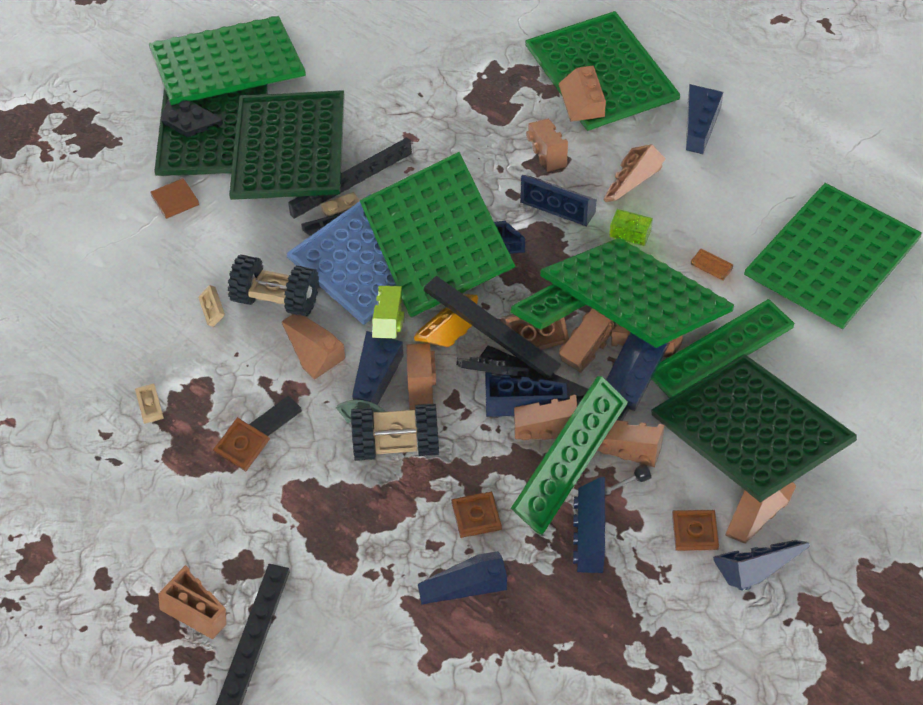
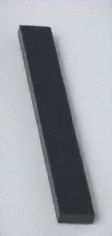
M435 276L424 286V292L549 380L560 368L561 364L438 276Z

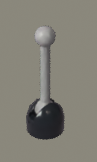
M642 464L635 469L633 476L611 487H605V495H609L611 491L635 479L640 482L651 479L648 467Z

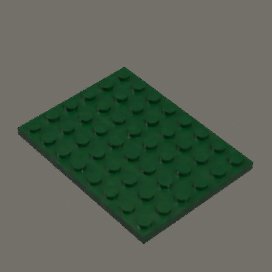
M268 84L191 101L221 118L223 125L219 127L217 124L209 126L208 131L199 132L190 137H186L163 124L160 117L154 169L155 176L232 173L239 97L268 94ZM165 88L163 92L161 115L168 101V96L166 94Z
M344 90L240 96L229 192L230 200L340 194Z
M743 354L651 409L654 418L759 502L767 499L857 441V434L746 354Z

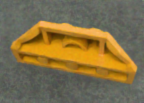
M463 294L477 304V295ZM445 307L421 327L413 338L415 341L430 343L435 346L450 347L460 336L466 334L472 325Z

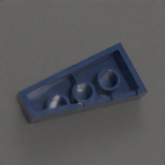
M689 84L686 133L687 151L699 154L704 153L722 106V91Z
M366 331L352 394L353 400H364L376 405L379 404L404 357L402 341L392 338H372V332Z
M485 372L486 417L514 416L515 407L539 403L541 406L550 404L553 399H558V402L568 399L566 383L547 380L535 382L527 377L515 379L510 378V375L502 374L501 376H496Z

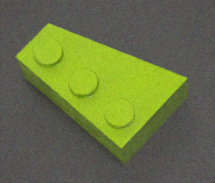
M378 286V295L376 297L378 305L374 307L372 318V338L396 339L398 332L401 333V328H403L405 321V311H401L402 286Z

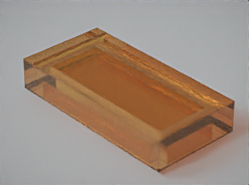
M700 249L691 260V265L723 281L733 269V264L703 249Z

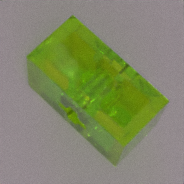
M617 209L610 224L609 237L615 239L622 238L627 242L645 246L652 230L653 218Z

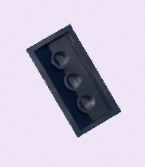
M528 175L521 176L520 203L586 227L596 213L597 199Z
M630 332L606 378V381L628 402L627 406H629V409L636 410L670 342L655 348Z
M599 477L579 487L578 496H574V509H578V514H574L573 527H577V532L573 533V545H577V551H573V564H577V572L603 573L605 477Z

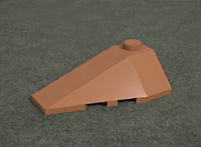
M652 144L631 148L620 165L622 170L615 175L617 180L610 185L603 200L605 202L616 201L647 178L657 173L662 168L666 158Z
M292 314L282 321V325L294 347L302 368L314 380L345 359L344 344L331 332L307 317Z
M794 482L762 502L757 501L744 490L725 536L746 544L762 529V526L769 519H772L782 507L784 508L789 503L796 488Z

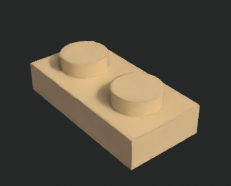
M352 192L321 204V210L326 217L339 214L357 204L359 199Z
M209 285L198 298L207 325L214 327L223 318L225 313L216 287Z
M155 384L135 388L144 424L164 419Z

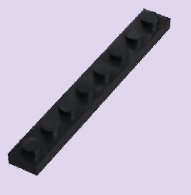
M406 137L342 172L340 193L411 155V141ZM336 195L299 196L288 202L290 215L295 219L325 201L334 198Z
M489 345L479 356L488 358L487 362L489 360L507 361L506 365L530 369L529 377L510 375L511 378L521 379L522 377H527L535 382L547 380L566 383L567 400L570 399V396L576 395L577 406L589 390L556 374L548 380L517 357ZM625 406L617 421H623L629 411V406Z
M268 564L216 705H242L290 573L288 567Z

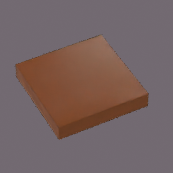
M184 178L150 192L166 219L199 205L198 199Z
M237 417L213 451L246 472L270 438Z
M492 491L451 499L460 538L502 530Z
M715 510L672 511L675 551L719 550Z

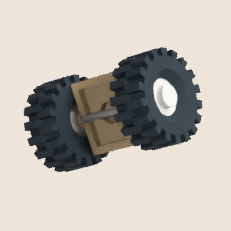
M242 254L235 258V264H232V271L229 273L230 279H228V297H230V301L252 305L256 298L277 304H285L286 312L291 314L308 316L311 313L316 302V295H318L317 288L319 287V276L316 269L296 265L294 270H291V275L263 270V262L260 258Z
M436 404L415 405V410L373 412L372 408L351 409L352 442L355 461L375 459V446L376 454L417 451L416 435L419 456L439 455Z

